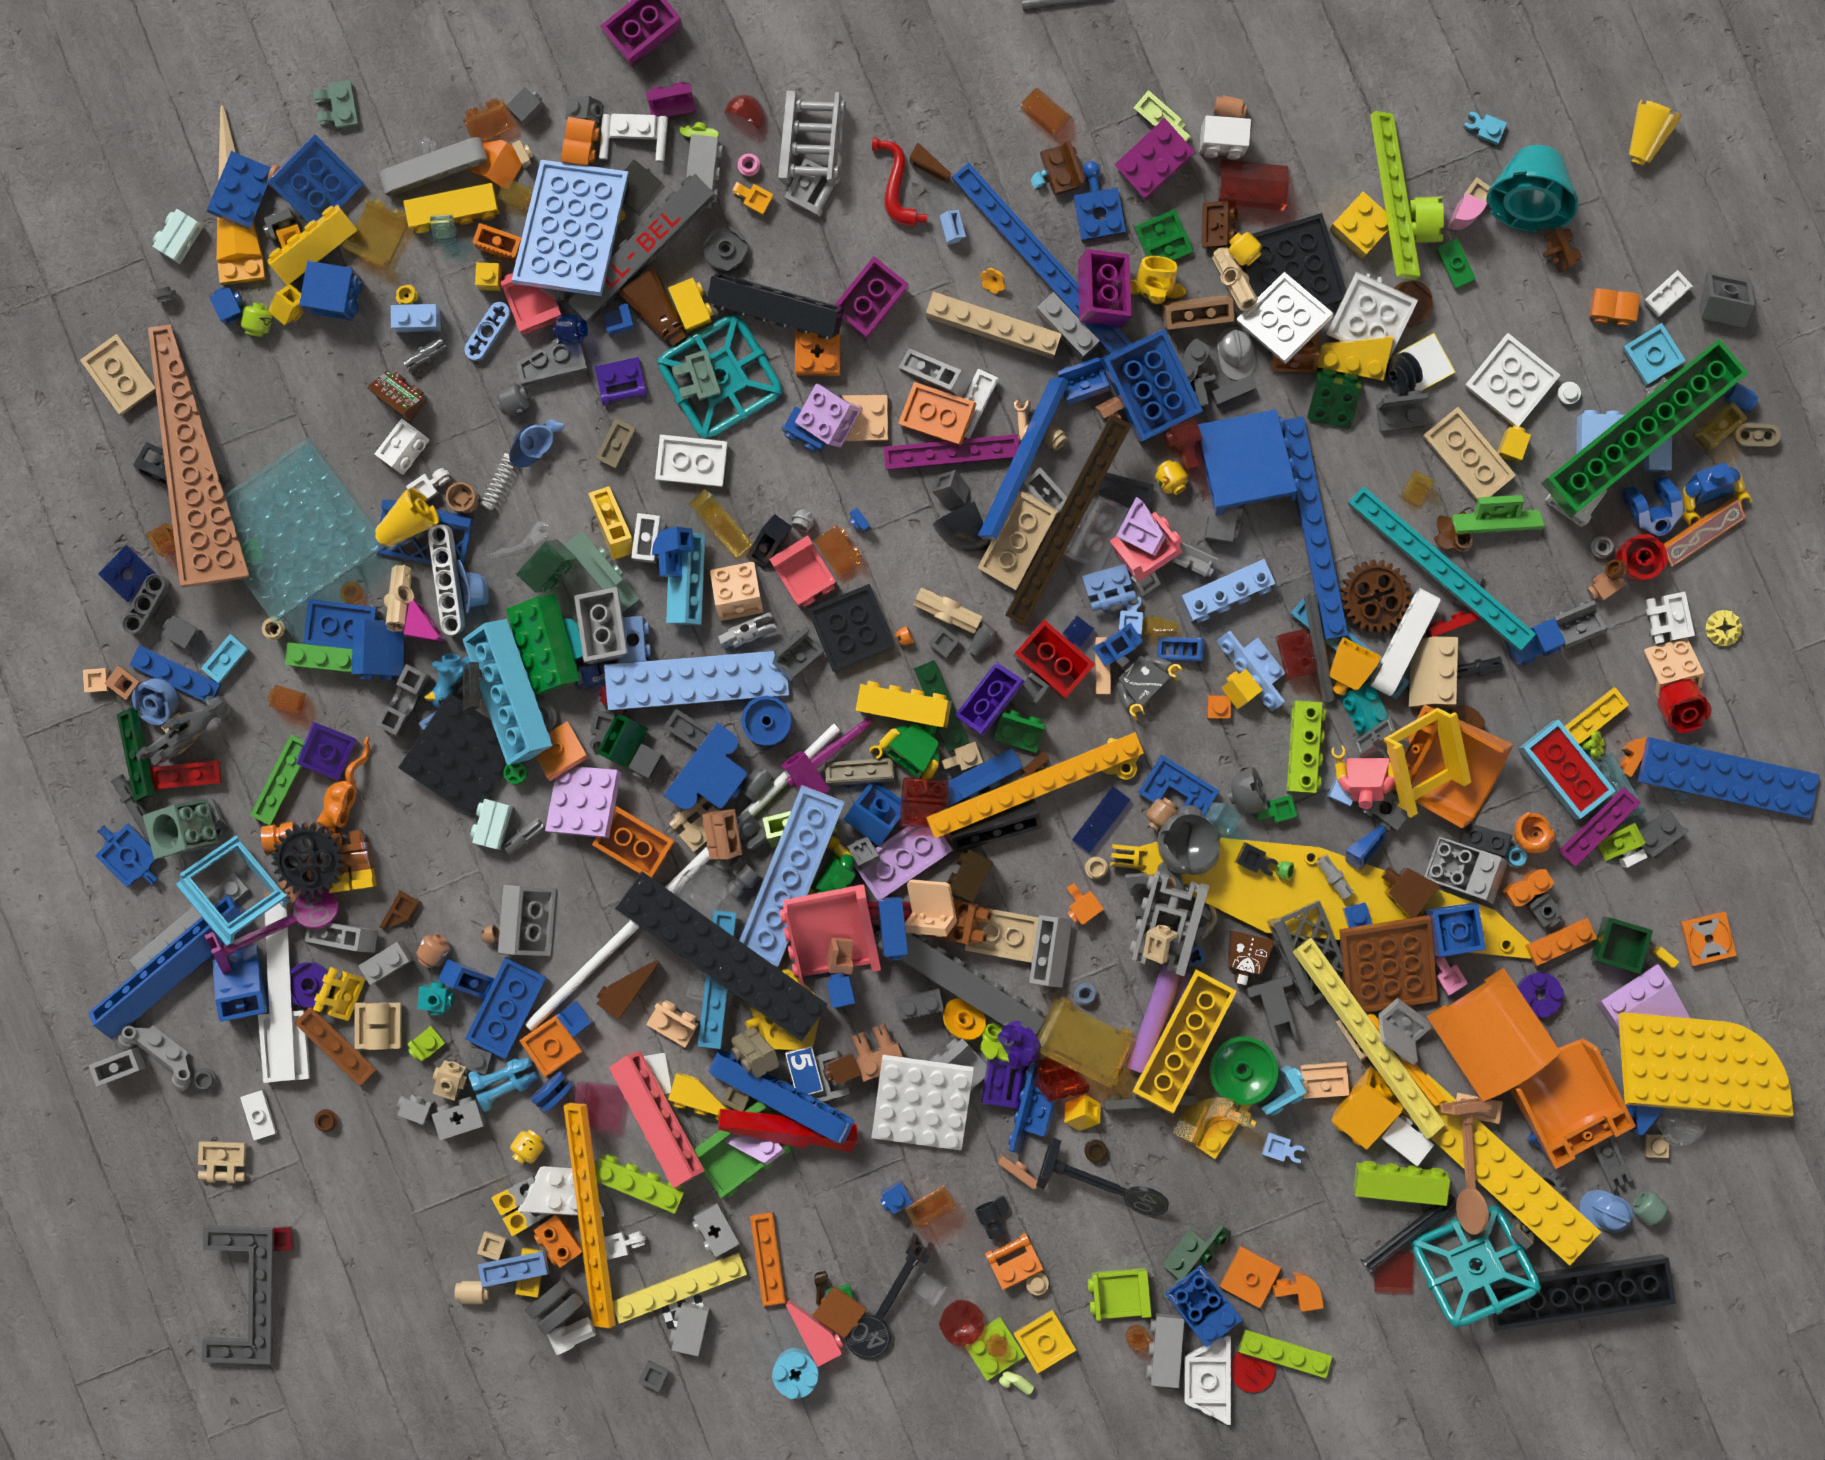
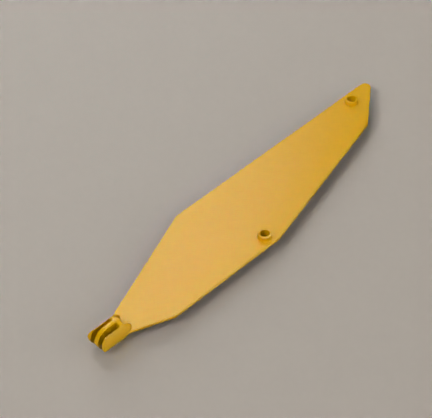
M1220 838L1219 858L1210 871L1202 875H1182L1184 884H1189V888L1191 881L1199 885L1200 883L1209 885L1205 903L1266 933H1271L1267 921L1273 918H1280L1317 900L1322 905L1336 940H1340L1339 929L1348 928L1342 909L1348 906L1366 902L1372 924L1408 919L1385 894V891L1390 886L1388 882L1381 878L1385 870L1368 864L1362 870H1358L1346 863L1345 856L1320 847ZM1157 842L1140 847L1112 844L1113 849L1133 850V855L1111 853L1112 858L1132 859V864L1110 862L1111 867L1138 869L1150 875L1155 874L1159 864L1163 862L1159 855ZM1246 842L1265 851L1264 859L1270 857L1278 861V863L1282 861L1294 863V873L1291 880L1278 877L1276 870H1279V868L1273 863L1267 865V870L1273 873L1272 876L1263 873L1260 867L1256 873L1235 863L1243 843ZM1309 853H1312L1314 856L1312 862L1307 860ZM1325 855L1329 856L1338 871L1341 870L1343 872V878L1354 891L1344 900L1341 899L1333 885L1328 884L1326 881L1327 877L1316 864ZM1437 889L1417 917L1425 916L1424 910L1474 902ZM1193 892L1192 896L1196 898L1198 893ZM1478 904L1486 950L1468 953L1531 959L1525 946L1530 942L1494 909ZM1317 909L1310 910L1305 920L1316 924L1319 916ZM1292 918L1285 921L1288 930L1295 933L1300 920ZM1304 922L1299 935L1310 937L1314 926ZM1318 928L1315 938L1326 939V931ZM1504 941H1507L1509 944L1506 949L1502 947Z

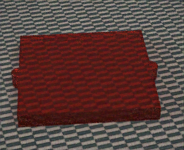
M1396 1252L1375 1268V1292H1391L1392 1294L1396 1292L1412 1293L1413 1252Z

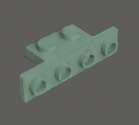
M580 531L566 543V547L602 590L618 587L622 613L639 600V597L622 578L624 575L623 571L617 564L612 566L607 560L610 558L607 552L602 547L598 549L583 531Z

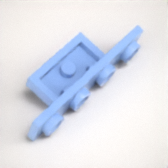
M1228 631L1217 640L1222 651L1230 658L1236 669L1240 673L1247 669L1262 688L1258 696L1270 711H1274L1285 703V700L1272 685V683L1285 674V671L1258 637L1245 648H1243L1231 631Z

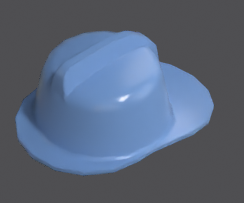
M458 560L457 566L463 589L464 609L466 614H468L470 608L485 605L489 602L488 584L480 574L465 572L461 561Z
M1592 1190L1586 1193L1580 1200V1213L1596 1227L1607 1232H1623L1632 1222V1207L1626 1200L1602 1190Z

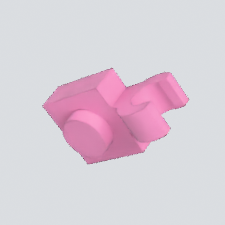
M1434 956L1435 964L1441 971L1436 975V978L1447 995H1451L1468 984L1456 964L1449 966L1444 956Z

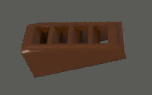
M917 143L910 155L909 163L949 183L951 180L950 171L921 144Z

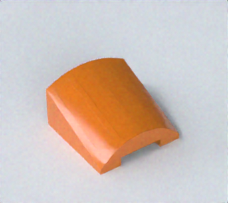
M1424 705L1417 719L1433 711L1434 708ZM1459 720L1471 783L1463 786L1451 779L1415 800V802L1460 828H1464L1473 822L1484 804L1514 744ZM1436 721L1411 734L1408 738L1411 746L1406 748L1404 753L1412 788L1446 769ZM1395 785L1392 789L1397 792L1396 785Z
M1504 968L1484 980L1486 983L1448 1007L1444 1005L1426 1016L1472 1090L1483 1102L1529 1079L1561 1053Z
M1584 1038L1559 1047L1558 1049L1561 1053L1548 1065L1529 1079L1509 1090L1554 1169L1576 1159L1574 1155L1612 1135L1617 1137L1636 1127L1598 1047Z

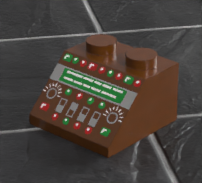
M386 371L372 382L367 389L412 422L427 402L422 397L424 392L415 385L412 388L406 385V379L399 373L391 374L389 371Z

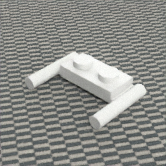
M603 114L599 160H608L609 138L657 139L655 161L663 163L665 160L668 117Z

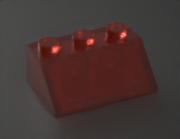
M1221 159L1217 201L1228 200L1238 207L1283 211L1287 205L1288 166Z

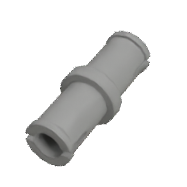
M1328 855L1321 857L1316 862L1327 877L1326 881L1328 884L1333 885L1342 900L1354 892L1343 878V872L1341 870L1338 871Z

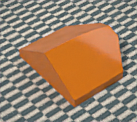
M503 140L483 143L488 160L483 164L469 168V170L500 188L509 191L523 166L514 147Z

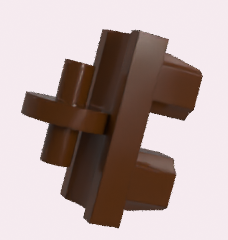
M1558 227L1544 235L1548 251L1542 255L1544 258L1551 257L1559 273L1572 267L1582 258L1580 251L1577 248L1571 250L1568 244L1573 240L1571 229Z

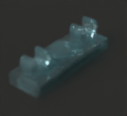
M1613 753L1602 755L1600 758L1602 762H1597L1595 765L1597 768L1600 766L1604 768L1603 775L1605 778L1609 775L1611 776V785L1616 790L1615 793L1625 786L1639 799ZM1639 804L1626 818H1629L1632 814L1633 816H1639L1645 813L1646 810L1642 804Z

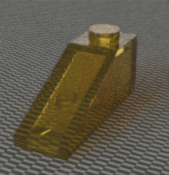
M706 489L688 503L736 558L753 544Z

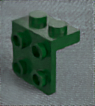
M1317 369L1315 388L1307 414L1308 420L1350 428L1362 389L1361 378L1351 373L1343 375L1331 369Z

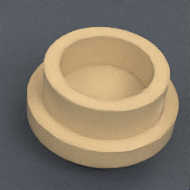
M1092 857L1085 864L1086 874L1092 879H1101L1107 873V863L1101 857Z
M1041 1272L1026 1279L1027 1290L1033 1295H1041L1048 1289V1279Z

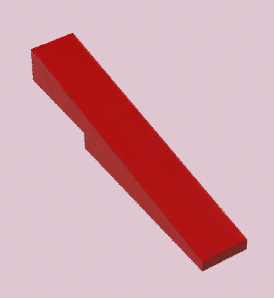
M720 1109L718 1113V1130L803 1149L809 1143L851 1153L857 1143V1124H853L845 1143H838L788 1116Z

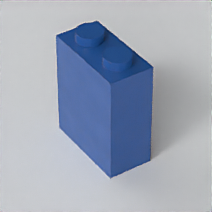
M353 620L351 674L360 675V679L374 680V676H380L381 681H394V677H399L403 671L404 631L392 632L388 630L385 620Z
M902 898L877 899L883 954L889 960L903 959V955L908 954Z

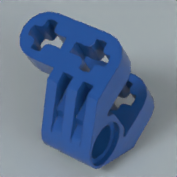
M1667 476L1654 480L1656 494L1663 502L1664 507L1657 506L1649 509L1646 499L1635 486L1622 489L1624 504L1631 512L1632 518L1635 519L1640 527L1655 535L1662 536L1667 534L1683 515L1680 492Z

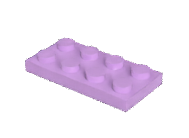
M928 813L875 848L880 858L879 862L861 871L856 863H854L855 868L876 899L884 898L953 851L944 836L934 839L926 817L930 816Z

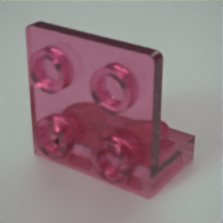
M587 1081L577 1082L574 1103L587 1104L590 1128L616 1132L620 1130L624 1096L619 1086Z

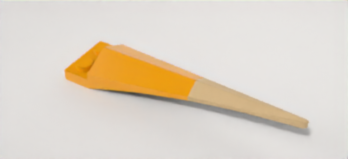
M223 105L220 107L219 179L230 152L236 153L226 110ZM217 218L216 260L218 261L219 282L221 285L266 280L265 261L254 220L250 230L222 218Z

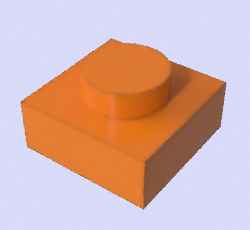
M1207 696V718H1231V700L1228 696Z

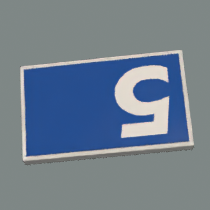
M812 1046L786 1051L785 1055L794 1087L808 1095L823 1091Z

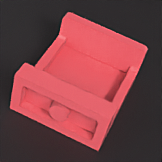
M513 273L503 277L504 280L499 282L522 336L564 319L557 301L540 291L539 287L513 284Z
M1156 512L1152 516L1166 535L1156 556L1125 540L1122 542L1118 536L1110 540L1115 554L1137 582L1183 553L1180 543H1182L1180 536L1176 531L1171 532L1168 521L1164 516L1160 518Z
M808 536L769 559L798 607L803 605L805 608L816 601L814 597L821 593L825 596L835 589L836 580L831 575Z

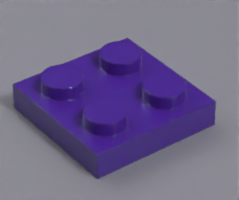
M313 721L295 763L339 781L356 738Z

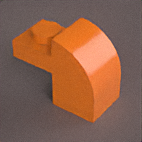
M1647 737L1631 740L1623 746L1622 750L1629 755H1625L1620 761L1619 767L1621 769L1618 774L1625 778L1632 777L1642 761Z
M1292 1272L1294 1281H1290L1289 1278L1279 1279L1276 1281L1277 1284L1272 1285V1293L1275 1297L1296 1294L1298 1309L1301 1312L1324 1308L1320 1288L1307 1274Z

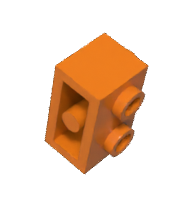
M553 1215L533 1230L536 1233L534 1238L541 1247L545 1246L549 1252L547 1254L549 1260L553 1265L557 1264L559 1268L583 1252L582 1244L562 1215Z

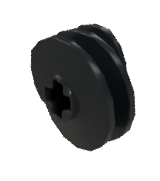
M1402 352L1389 358L1386 376L1391 389L1395 393H1399V395L1413 391L1416 383H1420L1423 380L1422 368L1417 359L1408 352Z

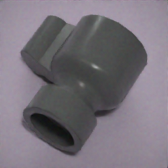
M739 855L730 864L736 880L731 881L726 888L737 899H740L744 894V890L752 889L762 877Z

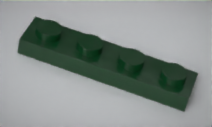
M935 660L914 668L922 691H925V696L933 697V693L947 695L946 700L951 701ZM951 704L947 728L937 726L948 752L968 744L961 723L955 716L956 711L953 704Z
M129 708L118 713L117 719L134 801H142L155 795L154 784L151 778L148 758L139 761L136 757V754L142 747H145V740L143 738L138 709Z

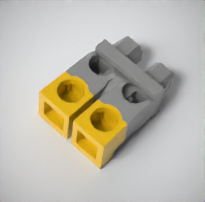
M535 1175L491 1198L501 1216L523 1204L528 1195V1189L535 1181ZM517 1209L502 1219L511 1236H514L549 1214L518 1212Z

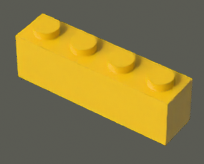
M492 183L403 201L408 227L412 232L418 234L426 233L429 231V228L434 227L446 229L454 223H460L461 225L470 224L474 219L478 218L490 220L495 218V215L500 214L495 187Z
M338 204L335 207H328L322 213L323 216L319 220L309 222L304 227L305 231L300 235H293L287 240L286 246L282 249H275L269 255L270 258L267 260L269 265L286 285L292 283L305 272L307 261L318 262L357 231L355 225Z
M868 681L867 685L860 684L855 711L947 728L952 701L946 700L947 695L933 693V697L924 696L925 691L911 689V693L902 692L903 687L889 685V689L880 688L881 683Z

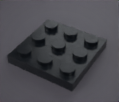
M870 584L807 609L833 672L895 647Z

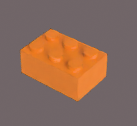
M615 806L609 838L596 837L592 845L636 872L643 871L651 878H654L676 840L621 807Z

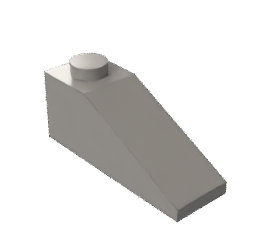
M910 348L898 367L900 370L940 391L962 398L972 382V379L962 370Z
M331 923L317 930L307 929L305 942L357 952L375 953L378 930Z

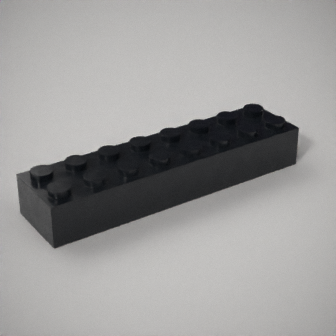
M1663 1254L1536 1273L1539 1285L1541 1286L1540 1292L1530 1299L1502 1310L1503 1313L1496 1315L1495 1313L1488 1316L1489 1327L1494 1331L1676 1304L1669 1258ZM1526 1274L1518 1276L1520 1278L1529 1280ZM1505 1280L1491 1285L1498 1302L1527 1290ZM1484 1290L1485 1303L1487 1307L1491 1305V1302Z

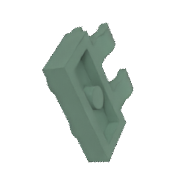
M351 80L328 83L329 90L320 89L313 91L316 104L329 101L332 104L333 112L322 111L316 113L320 125L335 123L336 129L359 126Z
M707 350L685 356L687 363L672 367L675 379L690 373L693 385L679 389L682 400L697 395L700 401L721 394Z

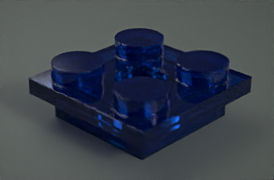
M125 545L98 573L126 602H129L137 594L149 575L156 574L128 545ZM126 568L133 570V576L129 580H125L123 577V572Z

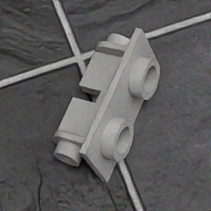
M1183 542L1180 543L1183 553L1172 559V563H1177L1186 568L1189 566L1192 568L1191 570L1202 574L1203 577H1210L1218 558Z

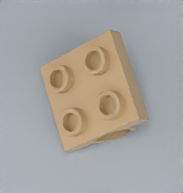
M402 1002L355 1003V1049L379 1050L402 1048Z

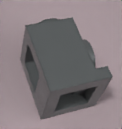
M1548 892L1538 894L1525 904L1541 927L1548 925L1551 928L1561 920L1559 916L1563 913ZM1545 907L1550 908L1551 912L1549 915L1544 914Z

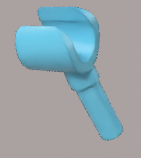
M1045 170L1036 172L1031 178L1035 189L1046 184L1043 178L1047 176Z

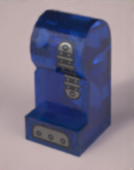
M607 662L577 668L580 681L575 682L577 690L605 684L604 665L615 663Z

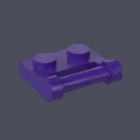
M639 357L595 366L603 406L610 405V402L640 396V398L647 397ZM633 382L638 384L636 388L609 394L607 392V388Z
M998 1058L988 1059L981 1102L1019 1109L1024 1071L1027 1070L1028 1066L1013 1065ZM1011 1068L1016 1070L1011 1099H1006Z

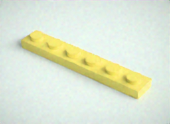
M740 1252L615 1299L613 1300V1309L620 1324L747 1275V1271Z

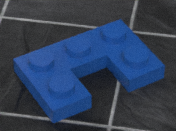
M1161 755L1139 789L1138 794L1154 803L1156 799L1162 798L1168 787H1171L1187 797L1182 807L1194 805L1202 811L1204 816L1220 790L1164 755Z

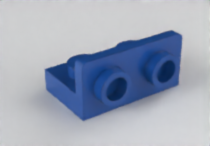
M795 406L787 422L782 426V431L785 432L784 436L794 442L797 439L804 442V447L812 452H816V450L822 452L827 443L796 423L801 409Z

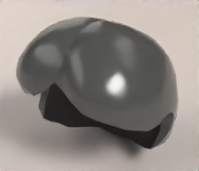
M1186 805L1178 811V814L1170 817L1160 829L1157 840L1159 855L1163 863L1176 874L1202 875L1210 871L1217 863L1219 858V840L1221 837L1215 825L1204 818L1202 811L1198 807Z

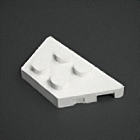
M540 1167L535 1176V1181L528 1189V1195L523 1204L520 1205L518 1212L578 1216L572 1168ZM600 1204L601 1217H603V1216H604V1211H603L602 1206H601V1204Z
M1230 1334L1220 1337L1207 1348L1204 1345L1184 1355V1402L1227 1425H1231Z

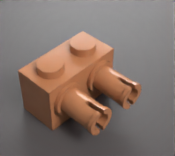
M886 1023L880 1025L883 1034L880 1033L878 1026L872 1028L879 1044V1048L876 1051L870 1049L865 1032L858 1034L862 1043L859 1042L857 1034L851 1036L859 1055L855 1060L863 1082L880 1075L883 1055L904 1057L898 1042H892Z

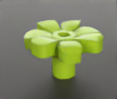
M1599 731L1592 732L1591 740L1582 742V749L1591 750V756L1594 757V760H1599L1601 755H1604L1602 746H1605V738H1602Z

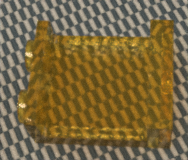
M366 199L364 202L366 207L356 226L357 231L352 234L350 240L345 239L342 247L346 252L387 271L408 228L407 218H405L406 214L395 208L393 211L385 208L386 204L377 199H373V201Z

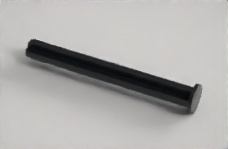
M1449 1194L1447 1206L1434 1205L1366 1259H1360L1366 1270L1373 1274L1372 1270L1453 1209L1457 1202L1455 1197Z

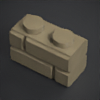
M752 1027L744 1031V1034H739L732 1038L731 1041L734 1048L731 1049V1052L736 1061L741 1059V1064L747 1073L751 1071L758 1078L766 1074L767 1071L770 1072L778 1067L779 1062L775 1050L756 1028Z

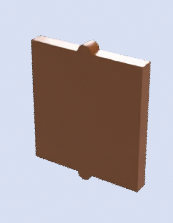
M834 1286L827 1296L821 1299V1304L812 1316L845 1338L852 1328L858 1325V1320L867 1308Z

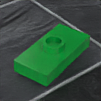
M1458 239L1436 248L1454 289L1476 279Z

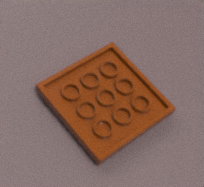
M1429 915L1339 929L1344 984L1364 1012L1384 1010L1397 998L1408 1006L1438 1001L1432 919Z

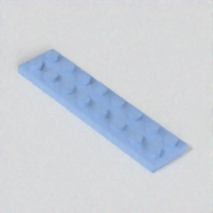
M774 651L604 665L608 711L753 699L761 696H788V678L772 664L775 656Z
M803 785L800 787L739 940L775 966H779L788 944L784 933L787 923L782 924L780 910L784 909L783 900L808 894L844 805V801Z

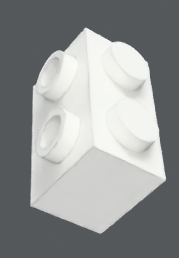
M637 513L631 557L634 561L657 562L659 556L652 555V547L657 535L665 530V523L662 522L660 516Z

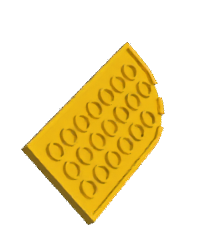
M1625 1012L1618 1014L1625 1105L1786 1118L1793 1116L1791 1089L1785 1068L1771 1046L1750 1029L1725 1021Z

